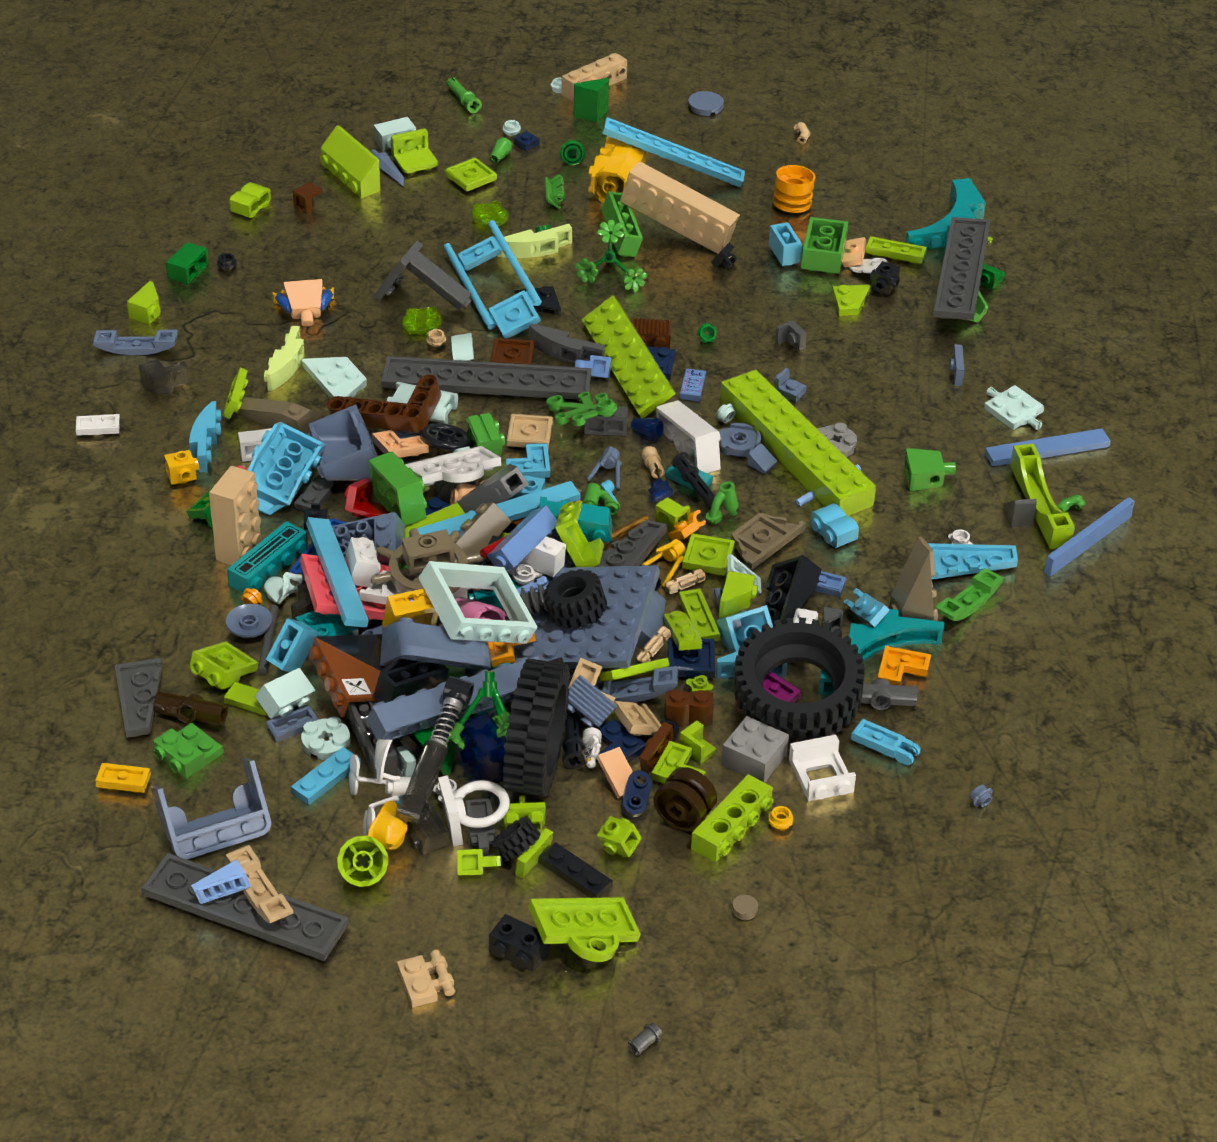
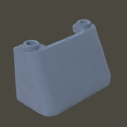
M357 405L309 423L311 432L308 433V436L326 444L325 449L320 455L322 457L319 461L320 465L317 466L321 478L326 477L327 481L371 479L368 460L377 457V454Z

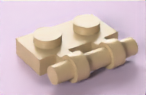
M433 950L430 953L432 959L430 962L425 963L422 955L397 961V969L412 1008L438 1001L437 992L444 991L446 996H451L455 993L453 987L454 979L446 969L448 964L445 957L441 956L439 950ZM437 973L439 978L432 980L430 974Z

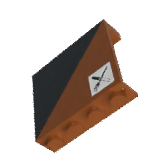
M382 634L317 636L314 638L313 644L309 649V658L313 661L317 674L321 677L325 690L329 693L333 706L336 707L340 717H344L349 702L378 701L373 694L379 673L392 664L380 666Z

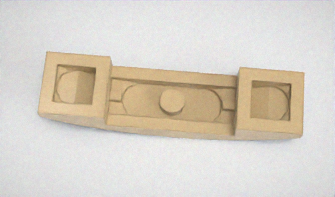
M250 845L226 854L228 863L238 860L244 869L251 887L243 890L257 913L266 922L272 923L293 914V909L283 894L277 893L262 871L260 860Z

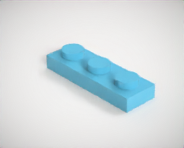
M342 747L292 785L291 793L310 805L349 775L351 770L350 758L353 753Z

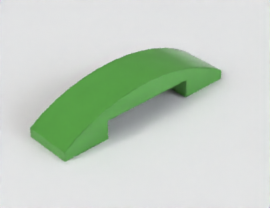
M984 568L973 577L970 586L953 599L945 598L935 608L938 609V613L953 621L965 619L989 600L999 588L1004 578Z

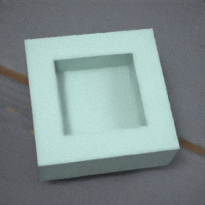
M404 745L396 747L398 773L401 777L413 778L414 768L416 767L415 756Z

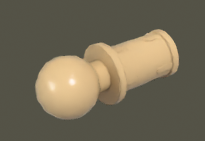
M646 446L641 452V457L646 467L650 469L652 477L658 478L656 472L662 477L665 470L661 465V458L658 455L657 449L652 446Z

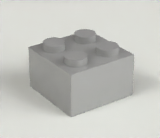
M746 716L723 744L721 765L744 776L749 774L765 783L787 755L789 734Z

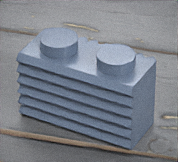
M581 675L568 688L570 690L567 711L571 714L574 712L581 717V723L587 728L593 727L598 729L617 706Z

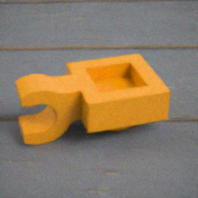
M700 510L690 512L687 522L683 520L674 525L675 529L668 533L671 541L674 539H685L698 530L699 527L705 525V520L698 522L696 519Z

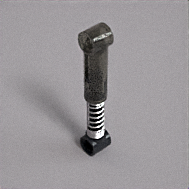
M452 676L448 677L443 690L444 702L443 707H441L442 712L439 713L440 718L436 720L437 724L434 725L435 730L432 731V736H430L428 741H425L406 792L398 802L396 818L421 826L428 808V801L448 752L446 743L449 742L450 731L454 730L452 726L456 725L455 719H458L457 714L461 712L462 707L468 706L474 690L473 682Z

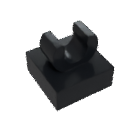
M729 242L711 263L717 267L722 262L723 266L729 269L737 260V257L730 253L735 247Z
M311 503V509H305L304 530H308L306 525L308 517L328 519V509H321L320 503Z

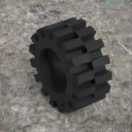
M525 816L515 820L512 825L509 824L505 830L503 829L500 832L501 834L495 837L492 845L504 861H510L515 859L517 855H522L525 850L530 849L529 847L536 843L535 841L539 839L541 833L530 818Z

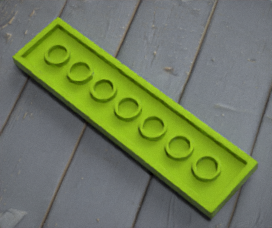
M614 295L581 319L595 343L605 345L604 357L612 358L611 369L643 419L653 412L657 406L662 405L676 394Z

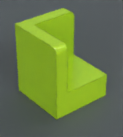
M695 721L680 732V744L691 747V758L701 764L716 753V748L703 739L704 725Z

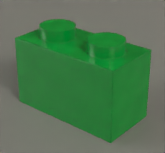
M189 242L183 245L166 262L168 279L188 285L209 265L207 248Z

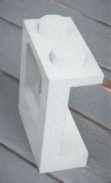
M836 735L790 743L789 762L807 801L854 792L856 774L855 772L848 773L838 752L839 740ZM829 767L833 769L836 775L810 781L806 772Z

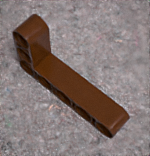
M427 374L419 379L408 403L335 396L328 400L327 407L331 415L357 405L367 428L418 433L426 428L442 394L436 377L432 374Z

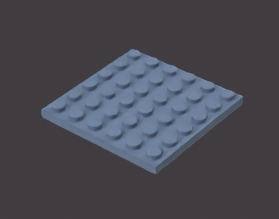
M659 566L562 568L554 577L546 574L543 575L551 583L553 578L560 576L559 574L563 572L567 573L569 570L576 571L578 569H583V571L590 570L592 573L597 574L607 600L606 611L602 612L603 615L597 618L596 622L587 624L586 627H578V629L570 627L565 629L563 626L559 627L553 622L550 613L545 608L543 614H538L535 610L532 618L538 627L535 631L536 641L513 646L515 661L517 662L524 657L533 658L538 656L539 660L567 664L569 669H576L580 658L602 666V668H629L659 578Z

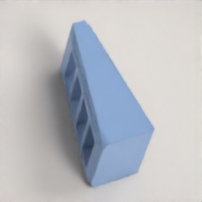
M235 860L191 886L200 904L245 890L251 887V884L238 860Z

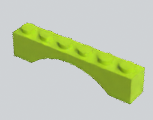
M1034 443L1014 445L1010 462L1012 471L1025 498L1036 499L1037 501L1034 517L1049 548H1059L1073 538L1075 526L1068 512L1060 510L1049 493L1044 478L1041 457Z

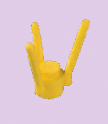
M677 539L657 548L656 552L659 554L641 564L650 565L662 557L669 562L676 561L662 584L663 588H665V583L671 580L684 559L685 546Z

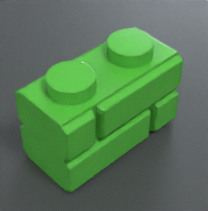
M490 413L480 414V416H468L466 418L467 433L471 437L473 448L483 446L494 454L501 455L502 446H505V437L503 433L499 434L498 421H494Z

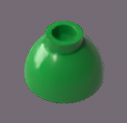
M576 140L565 142L560 149V158L566 165L577 166L585 158V148Z

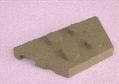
M758 513L731 533V540H735V548L747 567L752 571L805 531L806 522L800 521L799 524L786 522L787 518L773 517L769 514Z

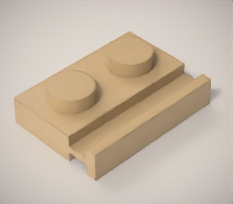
M615 701L617 706L613 711L630 734L635 736H641V734L651 735L652 732L656 733L661 727V724L646 704L642 703V706H638L637 703Z

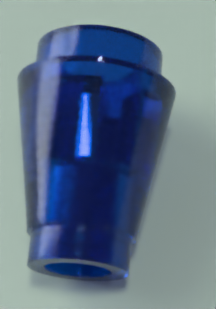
M633 418L631 429L654 439L662 435L664 424L658 418Z

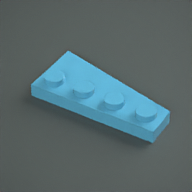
M928 543L934 550L935 576L931 577V579L979 573L984 568L990 571L1017 567L1018 564L1015 545Z

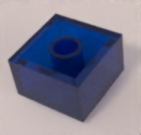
M489 713L467 720L463 725L465 728L460 734L461 739L465 742L464 750L460 751L462 761L470 766L475 780L479 779L494 783L503 781L506 737H497L496 730L499 727Z

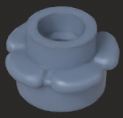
M985 785L975 788L970 794V799L973 801L974 806H987L993 799L991 796L993 790Z

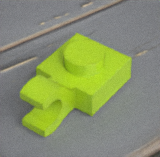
M482 849L457 850L458 875H482L483 867L501 866L500 855L483 856Z

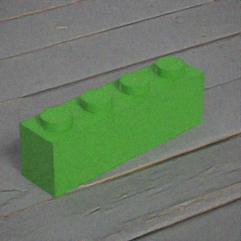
M608 191L601 209L607 225L609 220H614V225L621 223L622 229L620 231L624 233L623 237L614 244L617 254L623 257H636L643 237L632 208L620 202L622 193Z

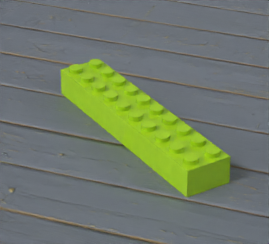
M757 370L721 382L720 402L723 405L732 404L736 411L735 417L741 423L753 426V430L757 434L759 431L761 443L809 491L813 490L816 498L825 507L833 503L837 504L849 516L874 506L876 485Z

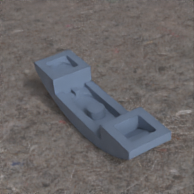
M96 330L93 345L99 349L122 355L154 354L175 346L178 330H157L156 336L118 337L117 330Z
M678 666L654 669V676L618 682H611V680L602 682L598 677L595 687L599 691L615 697V701L634 703L649 700L663 695L677 686Z

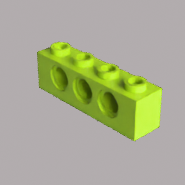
M748 774L692 832L691 849L715 863L722 856H726L731 850L732 845L743 838L746 830L757 823L760 815L771 808L773 804V787Z

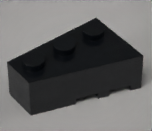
M407 659L395 660L379 673L373 696L379 702L384 701L387 703L401 695L410 696L424 688L427 690L435 688L440 683L446 681L449 669L441 664Z

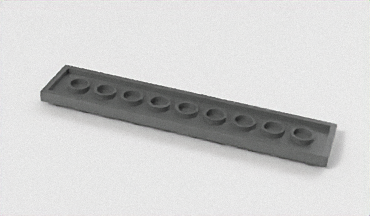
M387 356L381 382L382 388L396 389L397 382L417 385L422 376L432 374L436 377L440 390L447 392L511 395L516 397L528 396L535 398H550L555 395H561L563 399L579 400L578 395L580 393L590 391L592 368Z

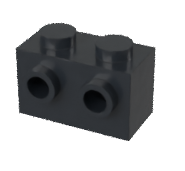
M507 914L501 918L489 934V952L532 972L537 969L550 952V944L543 943L537 928Z

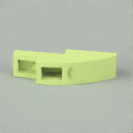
M565 224L537 233L530 229L505 236L504 238L516 258L539 257L558 253L559 247L572 244V227L570 224ZM503 251L497 256L507 258Z
M291 326L289 334L286 333L285 346H282L281 350L275 349L273 357L269 358V369L264 372V382H267L268 391L275 390L292 377L301 365L302 359H304V339L300 337V326Z

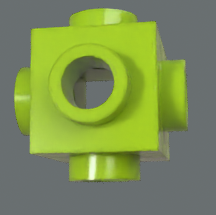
M612 816L608 818L597 834L602 843V848L607 853L612 855L616 853L630 858L642 839L633 823L625 818L618 819Z

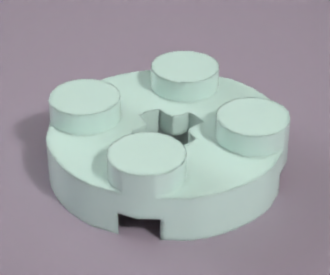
M334 716L328 719L307 722L303 726L304 730L301 734L302 748L309 756L313 754L317 755V759L326 760L342 747L346 748L350 745L349 729L345 724L341 723V719ZM328 737L329 740L325 741L322 738Z

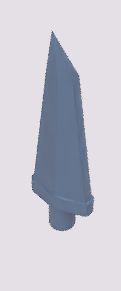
M373 149L371 153L379 159V169L404 187V177L388 157V154L386 152L378 153Z

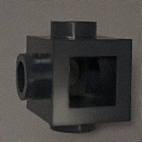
M882 261L871 272V289L889 295L899 285L900 267Z

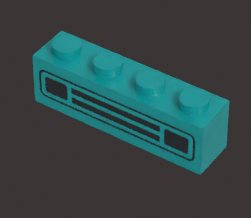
M287 521L227 568L228 585L241 593L246 588L259 590L270 577L276 576L277 573L304 553L308 548L307 531Z

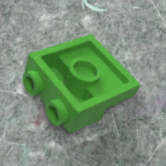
M190 723L178 732L171 728L153 740V753L156 758L166 762L175 773L181 774L186 779L224 754L223 747L193 723Z

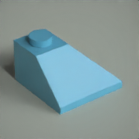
M767 605L716 620L722 642L730 653L738 651L741 645L744 646V640L747 637L752 639V632L756 629L762 632V626L767 623L771 628L773 627Z

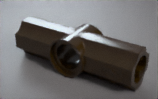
M158 692L153 703V709L156 713L178 717L184 723H191L196 720L223 725L228 715V706L224 703L204 700L198 694H191L186 697Z

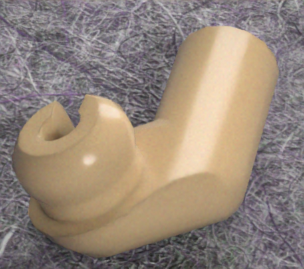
M798 122V124L794 125L793 129L797 130L796 134H800L798 142L805 144L810 136V131L805 123Z

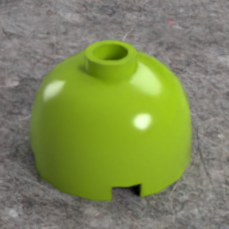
M366 835L355 836L346 841L341 847L337 857L338 870L342 877L350 884L359 887L371 886L378 882L386 873L388 853L383 844L377 839Z

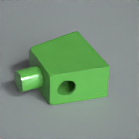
M906 448L904 468L910 491L943 486L945 475H955V462H943L940 451Z

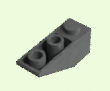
M509 463L457 500L463 511L467 513L471 510L475 511L482 503H501L514 496L529 484L519 468Z

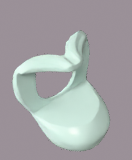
M289 572L284 573L282 578L277 576L270 577L264 584L265 594L269 600L280 605L288 595L303 586L305 577L302 574ZM290 580L299 582L296 586H293L290 583Z

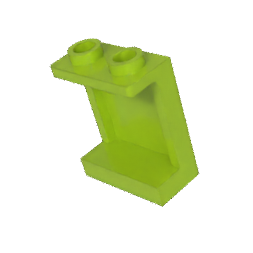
M580 501L575 503L568 502L560 509L555 529L563 543L566 544V549L576 567H595L600 565L604 543L601 538L591 542L587 541L578 524L582 504Z

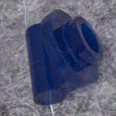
M658 479L650 484L651 488L648 489L654 503L674 495L673 489L669 486L667 480L662 481V479Z

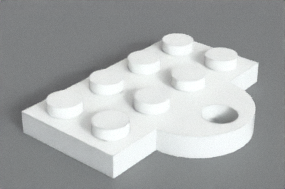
M478 446L405 465L411 468L418 478L422 479L425 486H429L440 480L454 483L477 480L484 475V471H491L494 467L501 466V457L483 446Z

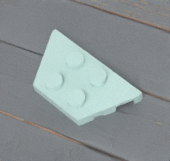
M348 357L302 359V367L330 398L335 396L353 398L358 391L367 385V378Z

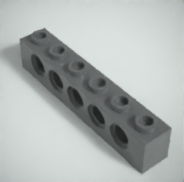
M349 702L346 709L347 717L374 779H377V770L375 769L377 739L366 720L375 702ZM391 742L385 761L384 773L395 776L398 775V761L396 750Z

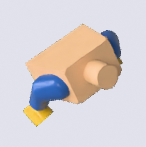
M322 279L284 282V290H281V293L272 292L275 304H279L287 313H291L292 319H301V324L308 327L313 325V318H319L321 311L325 310L330 301L334 299V287L332 289H325Z

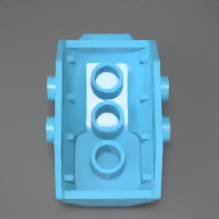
M282 422L274 424L270 431H265L261 440L263 443L261 446L257 445L252 453L254 458L248 468V471L255 472L256 483L258 484V510L267 516H270L284 506L290 505L303 482L307 484L310 480L312 468L316 469L319 465V461L322 459L320 455L326 447V444Z

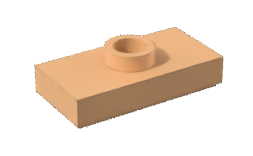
M865 237L846 240L842 259L843 267L863 264L867 244Z

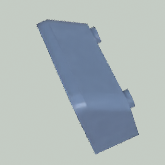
M399 618V621L383 628L380 666H385L398 659H407L465 668L464 676L468 677L474 676L482 670H489L491 667V657L486 641L450 639L445 627L414 623L411 618Z
M242 758L248 783L241 784L234 789L232 793L234 807L187 822L184 811L179 807L167 806L163 788L157 785L151 786L161 825L173 852L178 857L190 859L268 833L271 828V819L253 759Z

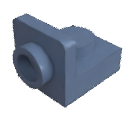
M785 368L775 376V388L786 399L797 402L806 393L807 385L790 379V369Z

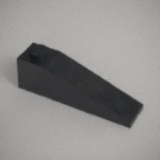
M804 555L772 565L766 589L769 590V597L765 600L772 624L773 621L779 619L781 624H786V618H794L796 609L803 606L819 583L822 569Z

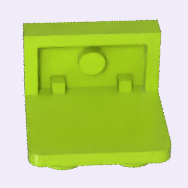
M426 128L391 136V155L404 173H414L415 171L438 166V160L428 148V131Z

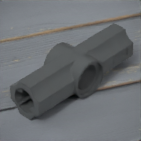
M876 679L871 684H863L861 703L871 704L877 710L888 709L891 705L916 706L917 686L891 685L886 679Z

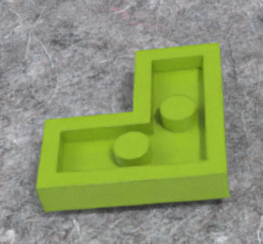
M669 741L651 772V779L665 783L672 771L679 767L692 768L705 776L706 771L686 765L692 755L691 747Z

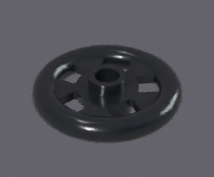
M443 423L429 424L421 431V437L427 444L441 450L454 451L459 448L469 447L471 444L470 435L463 429Z

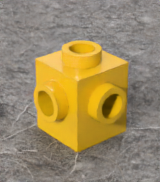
M190 450L164 455L166 473L171 485L197 479L196 470H199L197 458H193Z

